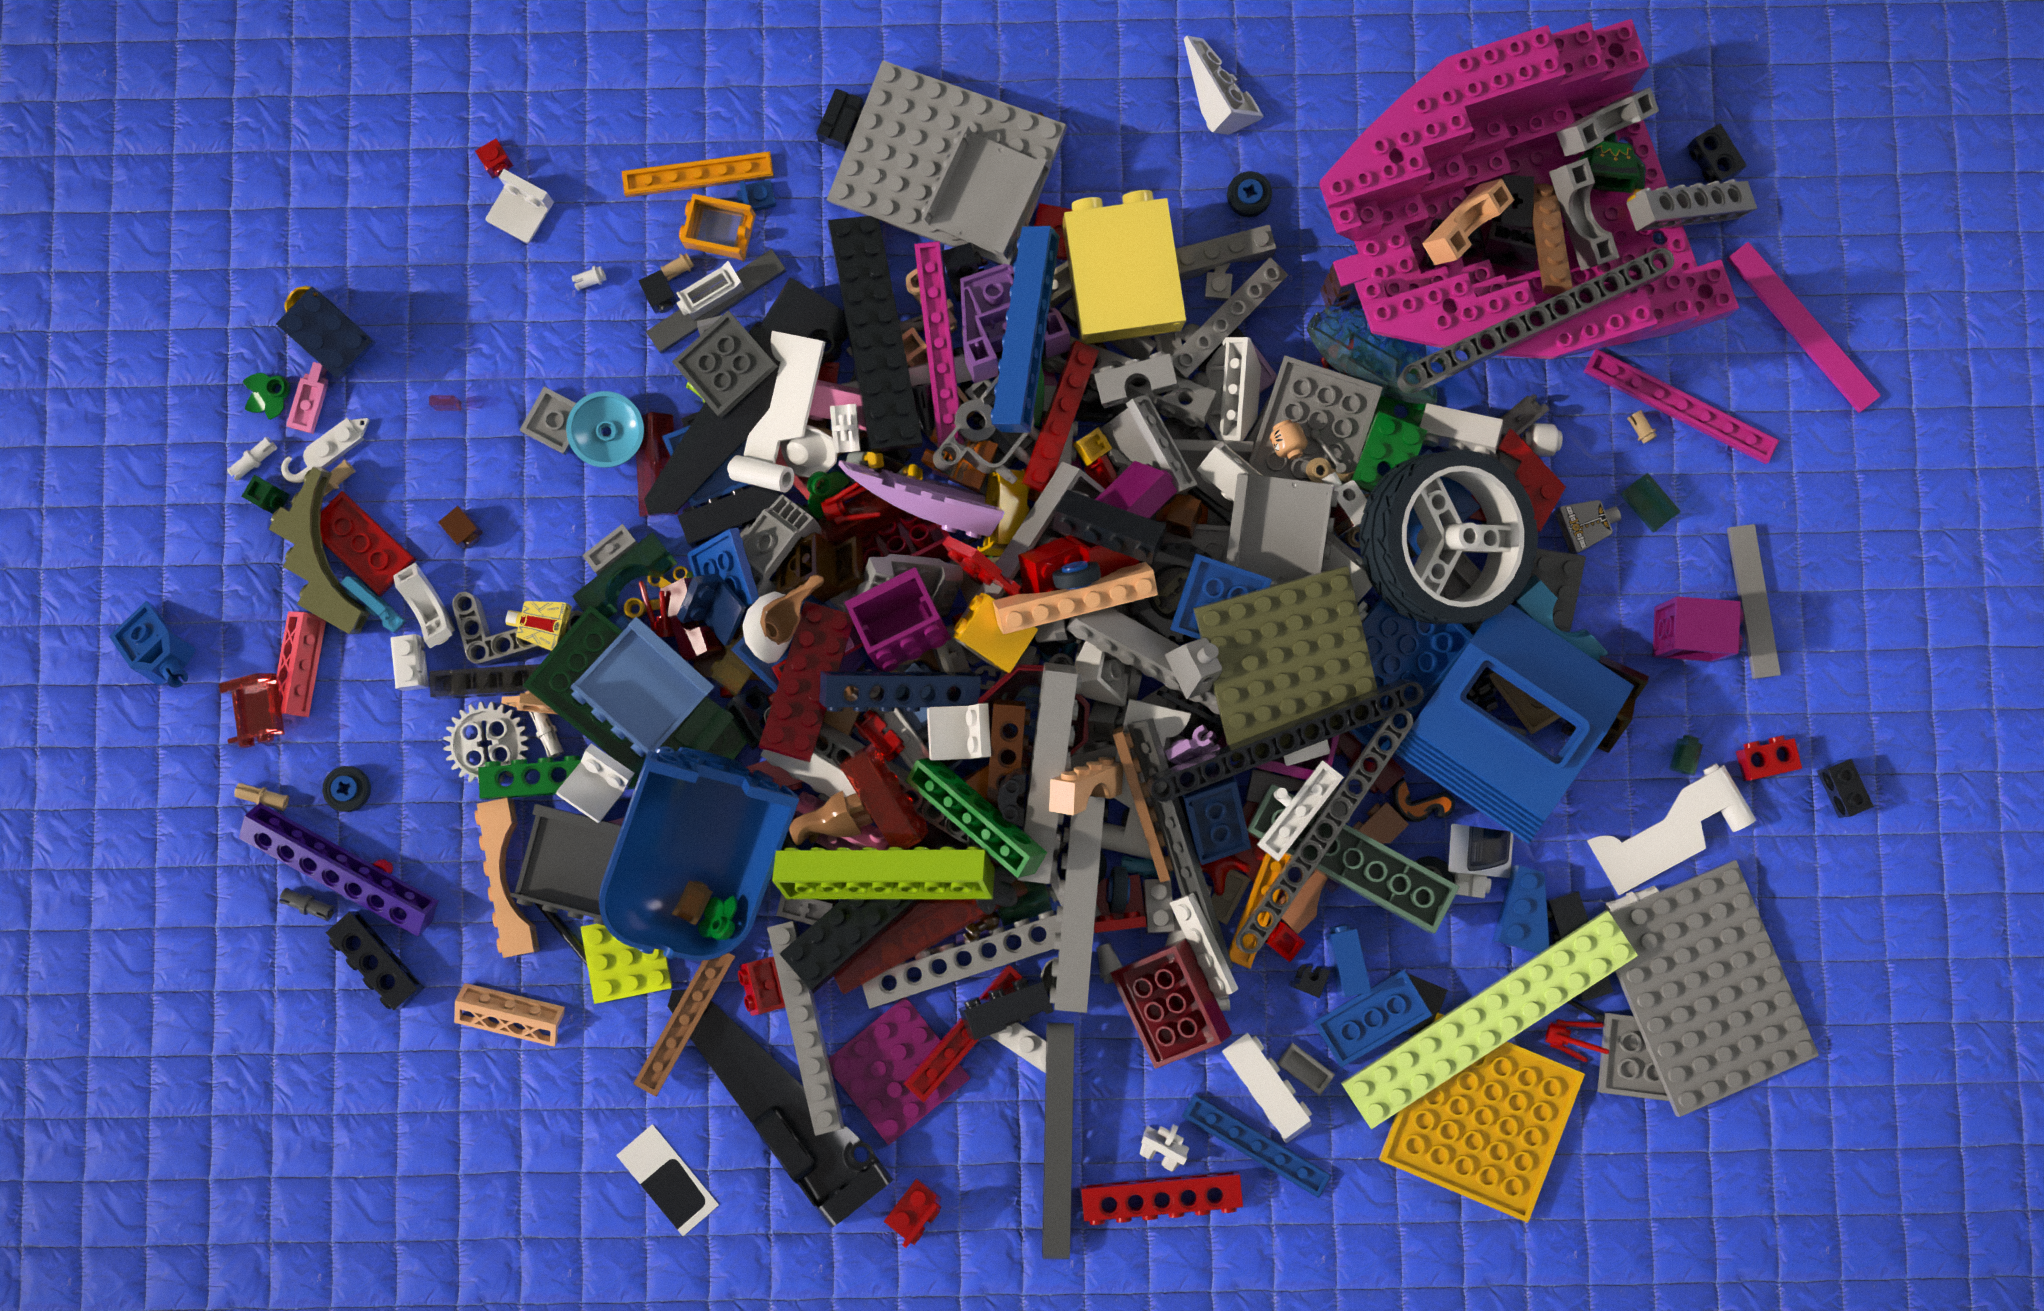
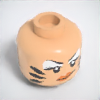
M1285 420L1273 427L1270 440L1276 454L1281 458L1288 457L1289 460L1301 457L1303 455L1302 451L1308 445V440L1301 425L1297 422H1292V420Z

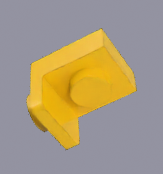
M1099 427L1073 444L1087 466L1112 449Z

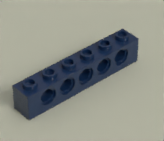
M821 671L819 703L827 707L828 711L834 712L843 711V707H853L854 711L860 712L869 711V707H879L880 711L886 712L895 711V707H904L905 711L917 712L920 711V707L970 706L978 704L981 676L974 672ZM849 686H854V693L850 697L845 698L844 690ZM875 686H879V694L874 698H870V690ZM901 686H905L904 695L896 698V690ZM930 686V694L927 697L922 698V690L925 687ZM955 686V694L947 698V690Z

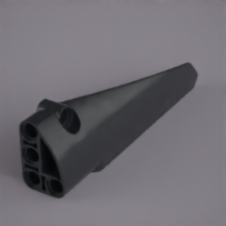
M793 278L788 279L763 321L757 322L749 332L778 367L722 418L718 417L706 402L704 403L644 498L649 515L678 512L720 466L747 440L749 433L769 410L780 366V361L774 357L771 349L772 331L826 342L825 345L831 343V348L823 352L821 367L827 361H836L842 353L841 345L848 337L843 310Z
M672 990L667 1006L672 1014L686 990ZM710 1001L690 1039L793 1182L799 1185L827 1226L833 1228L890 1184L893 1178L877 1158L872 1147L868 1143L863 1142L845 1124L844 1129L815 1136L804 1087L717 1005ZM857 1147H863L867 1152V1157L863 1162H858L854 1158V1151Z

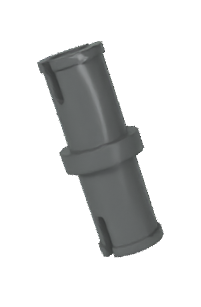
M285 888L280 895L279 903L296 908L301 914L307 915L309 913L325 921H329L334 914L335 906L316 900L313 895H303L289 888Z

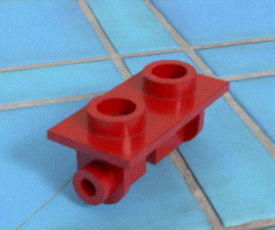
M870 709L863 715L864 718L856 721L854 725L858 728L860 736L865 740H869L876 747V752L890 762L897 758L898 754L906 748L903 745L904 741L893 729L884 734L882 730L888 724L876 711L873 712Z

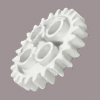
M479 702L478 710L473 704H470V713L460 710L461 719L452 717V721L456 725L455 727H446L452 734L443 738L450 742V745L444 747L443 750L451 751L452 753L446 758L447 761L455 760L456 762L451 769H462L459 777L469 774L468 782L471 783L478 777V767H485L487 748L481 746V741H485L486 738L487 740H492V745L488 746L491 761H499L495 756V752L499 747H503L507 751V758L501 762V765H511V760L527 759L521 753L530 749V747L523 745V741L530 739V737L522 736L521 732L525 731L527 727H519L517 725L522 718L517 717L513 719L514 710L504 713L505 705L503 704L496 710L495 702H490L488 709H486L484 702ZM482 721H486L487 724L486 738L484 734V729L482 727ZM495 722H501L504 726V732L500 736H496L492 732V726ZM470 725H474L478 730V735L473 740L469 739L466 735V730ZM474 750L481 754V761L478 765L472 764L469 759L471 752ZM506 772L509 777H513L511 772ZM502 774L500 782L505 781L504 774Z

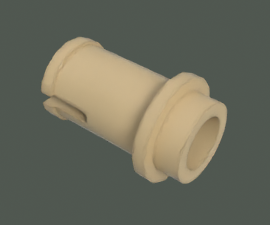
M687 253L684 255L679 254V258L660 267L668 282L687 270L691 272L690 269L694 265Z
M1642 410L1627 418L1639 436L1638 441L1646 444L1657 437L1655 434L1657 430L1655 428L1652 429Z

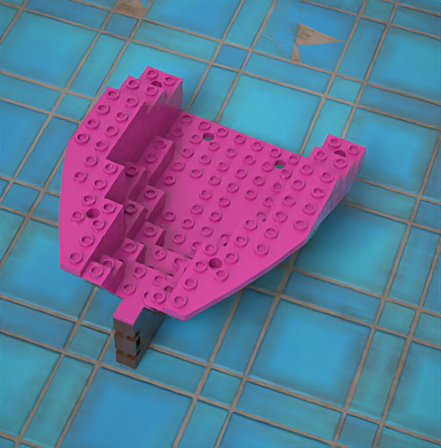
M1632 19L1597 30H1593L1591 22L1553 34H1551L1549 26L1546 25L1446 57L1403 93L1376 119L1319 182L1336 233L1354 241L1358 254L1334 261L1329 270L1330 273L1327 274L1320 292L1328 314L1362 304L1372 334L1445 348L1557 296L1558 294L1543 293L1538 258L1532 272L1490 263L1489 259L1481 261L1483 251L1474 257L1461 256L1458 260L1439 264L1431 270L1422 266L1423 257L1426 255L1422 243L1431 234L1430 227L1432 221L1436 218L1445 220L1479 184L1500 179L1503 175L1533 176L1534 184L1546 183L1553 185L1549 174L1550 171L1578 161L1585 151L1579 152L1577 155L1565 156L1556 132L1633 92L1632 89L1649 67ZM1644 120L1613 132L1617 135L1618 141H1628L1633 146L1634 154H1637L1645 164V189L1651 188V191L1668 186ZM1591 189L1590 206L1592 214L1601 228L1612 233L1619 258L1581 271L1560 208L1572 288L1659 248L1671 251L1674 256L1673 267L1660 279L1498 354V356L1557 359L1582 354L1598 348L1629 344L1648 338L1667 337L1729 317L1739 309L1722 260L1698 266L1683 226L1636 232L1627 206V199L1634 194V190L1633 193ZM1492 219L1480 225L1484 244ZM1653 234H1662L1665 238V243L1663 245L1656 244L1653 241ZM1653 259L1654 265L1657 268L1663 269L1661 261ZM1628 272L1633 280H1639L1636 272ZM1604 282L1606 290L1614 292V286L1609 282ZM1579 294L1582 302L1590 303V299L1586 294ZM1555 305V311L1558 314L1565 315V309L1561 305ZM1535 316L1530 317V322L1533 325L1541 326L1539 318ZM1505 328L1507 336L1516 338L1517 335L1514 329ZM1487 339L1480 340L1483 348L1492 349L1490 341Z

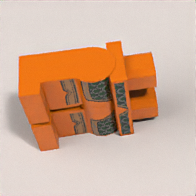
M935 427L931 435L930 441L938 444L937 432ZM964 439V446L970 447L985 461L993 462L998 450V444L991 441L970 442ZM926 448L921 462L932 468L934 474L980 493L988 473H982L963 457L952 469L942 471L934 465L933 455L935 452ZM945 451L942 452L943 459L951 462V454Z

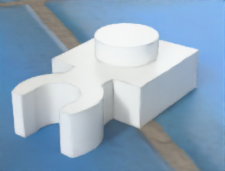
M1230 263L1213 268L1214 272H1207L1205 299L1227 301L1231 297L1232 274H1225L1229 269Z

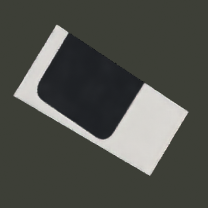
M653 1124L616 1155L682 1236L719 1206Z

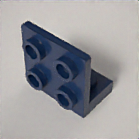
M716 573L692 578L677 617L682 623L704 620L722 644L727 646L730 645L746 607L722 577Z

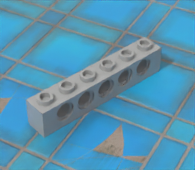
M1736 179L1728 180L1721 184L1719 181H1714L1707 185L1696 183L1689 187L1682 184L1672 189L1664 186L1654 191H1651V188H1646L1635 193L1636 197L1627 202L1636 232L1738 220L1757 209L1748 181L1736 182Z
M1271 257L1171 356L1177 377L1186 380L1223 342L1225 337H1228L1288 276Z

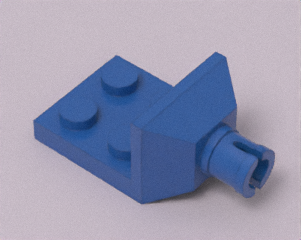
M145 601L109 636L129 667L155 684L162 685L168 683L170 687L177 688L183 685L179 676L185 682L188 680V674L183 668L189 663L195 653V647L175 635L156 608L148 601Z

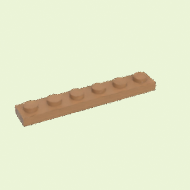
M1546 183L1534 184L1533 227L1542 289L1545 294L1559 295L1572 289L1559 201L1553 185Z
M1124 726L1113 730V738L1160 883L1171 879L1170 871L1174 869L1169 855L1165 856L1163 847L1166 845L1162 832H1157L1155 822H1158L1154 807H1149L1147 801L1150 794L1147 790L1146 782L1142 783L1139 773L1142 772L1138 757L1134 758L1131 748L1135 747L1130 732H1125Z
M727 953L715 959L702 961L633 1083L635 1086L655 1097L658 1096L735 959L734 955Z

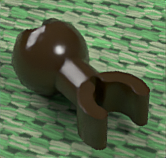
M995 911L990 915L984 912L979 922L976 924L971 923L965 928L968 932L963 934L964 938L971 943L984 930L992 931L996 929L1000 922V916Z

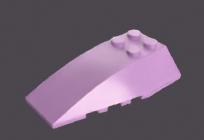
M842 460L838 464L848 476L870 492L906 512L941 525V529L956 533L957 529L966 531V535L973 538L981 539V535L990 537L1004 515V511L999 507L985 504V495L970 489L930 479L923 481L916 479L915 476L900 475L883 469L881 474H879L874 469L868 468V466Z

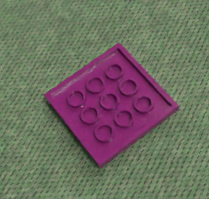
M907 997L902 998L829 1058L831 1072L888 1146L971 1079L960 1063H958L925 1102H922L903 1084L941 1041Z

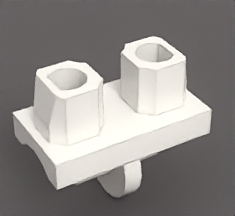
M857 404L830 406L834 453L861 451Z
M1173 1124L1170 1130L1160 1126L1158 1131L1147 1125L1141 1141L1140 1155L1147 1159H1152L1156 1151L1165 1155L1161 1165L1174 1172L1180 1164L1184 1165L1186 1162L1189 1147L1183 1145L1184 1138L1176 1134L1178 1130L1177 1125Z

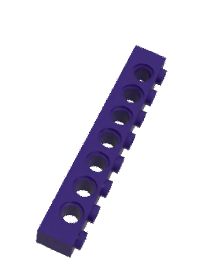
M261 803L244 815L239 839L417 937L432 923L439 902L437 899Z

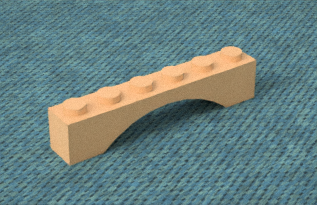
M1146 562L1120 568L1083 588L1017 594L993 600L997 624L1002 633L1007 634L1156 596L1158 591L1153 569Z
M503 798L478 803V810H475V820L477 825H480L482 835L479 836V844L481 850L485 851L486 856L483 867L485 875L489 876L491 886L488 887L489 900L494 903L495 912L492 913L494 927H498L499 938H497L498 952L502 953L503 958L538 952L540 949L536 926L517 907L513 897H510L511 893L506 879L505 863L507 848L511 836L518 825L514 799Z

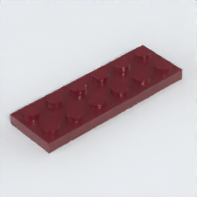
M805 601L801 620L793 637L759 748L811 762L827 707L819 703L821 671H839L854 624L849 613Z

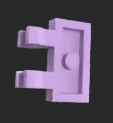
M1201 725L1194 730L1193 739L1178 740L1165 753L1169 761L1179 765L1222 747L1219 744L1214 746L1213 740L1217 738L1216 734L1213 731L1208 732L1207 728Z

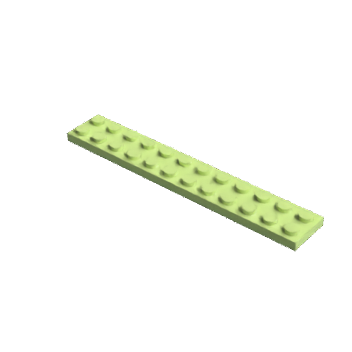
M1605 910L1361 1069L1341 1084L1369 1127L1373 1129L1638 955L1609 911Z

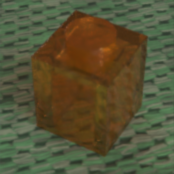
M689 880L672 914L696 925L713 891L709 890L708 886L700 881L692 882Z

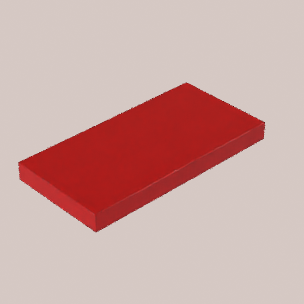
M341 491L321 512L320 531L323 544L379 596H382L395 583L393 575L409 567L417 560L345 492Z

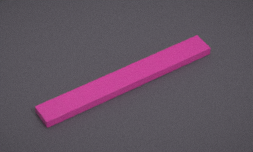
M940 241L918 243L914 244L937 440L938 447H940L956 427L954 423L955 414L960 405ZM957 431L954 435L955 440L963 445L964 439Z
M1749 242L1726 259L1858 413L1881 396Z
M1599 349L1594 350L1583 371L1605 384L1764 464L1769 463L1780 441Z

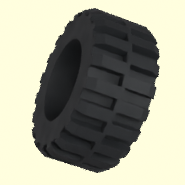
M1173 542L1162 545L1153 563L1147 564L1153 569L1156 581L1168 569L1183 568L1190 571L1195 554L1213 558L1199 547ZM1153 596L1129 602L1130 609L1128 610L1131 616L1138 623L1176 643L1196 639L1170 630L1174 617L1161 612L1156 606Z

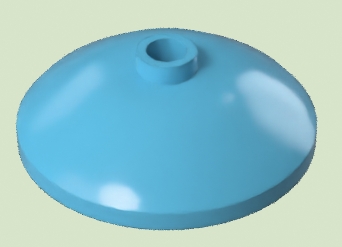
M600 391L583 397L575 404L567 419L566 433L572 450L581 460L592 466L611 468L626 463L638 452L644 437V423L639 410L628 398L615 392ZM604 428L611 429L609 436L602 435Z

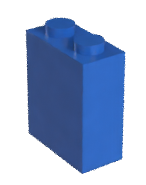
M1345 924L1330 927L1331 932L1324 933L1338 995L1350 997L1371 992L1357 929L1349 928V925Z

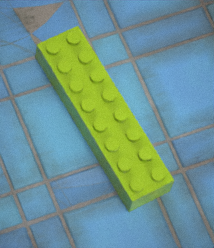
M815 847L803 851L797 848H786L785 851H776L772 881L786 899H993L995 869L986 851L979 847H968L966 850H956L952 847H942L940 850H930L926 847H916L914 850H903L899 847H890L888 850H877L872 847H865L862 850H851L845 847H839L836 850H825Z

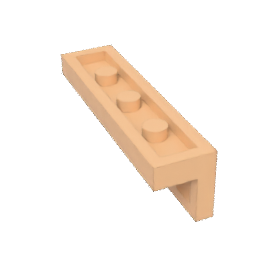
M464 983L455 999L454 1023L555 1047L558 1041V1027L565 1014V1007ZM462 1011H469L475 1017L462 1015ZM487 1017H494L500 1023L491 1022ZM512 1023L522 1024L525 1029L516 1028ZM538 1029L551 1031L550 1036L544 1035Z

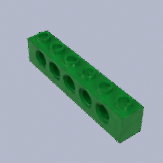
M565 756L564 761L554 762L552 757L538 758V763L527 764V759L511 760V765H501V761L485 762V767H478L479 798L490 800L557 795L556 792L564 781L555 782L553 780L554 771L560 768L565 769L567 779L581 762L580 756ZM533 770L540 773V780L536 784H529L526 779L527 774ZM511 772L514 777L512 784L502 786L500 782L502 774ZM633 775L626 790L635 789L638 781L635 775Z
M930 757L916 760L905 780L1014 876L1021 878L1037 872L1048 853L1016 825L1006 821L999 810L940 760H930Z

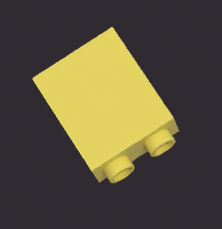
M1139 190L1123 195V204L1103 207L1101 198L1089 197L1072 202V211L1064 212L1062 229L1081 343L1087 345L1179 332L1182 330L1186 322L1167 198L1154 200L1152 191Z

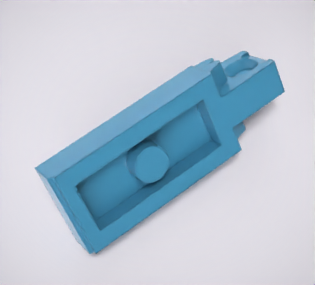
M346 576L341 582L347 588L345 592L350 597L366 604L365 609L373 616H380L385 628L397 633L406 622L405 619L394 611L392 606L359 578Z

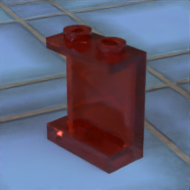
M255 673L219 683L220 694H232L237 737L229 738L228 744H238L239 748H248L255 746L256 741L258 743L273 742L275 736L285 734L276 673Z

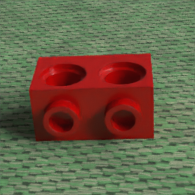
M1784 735L1769 738V744L1761 746L1759 741L1743 744L1744 749L1736 751L1743 781L1802 769L1795 738L1785 740ZM1778 748H1781L1785 753L1783 761L1777 757ZM1753 754L1758 755L1760 759L1758 767L1752 764L1751 757Z

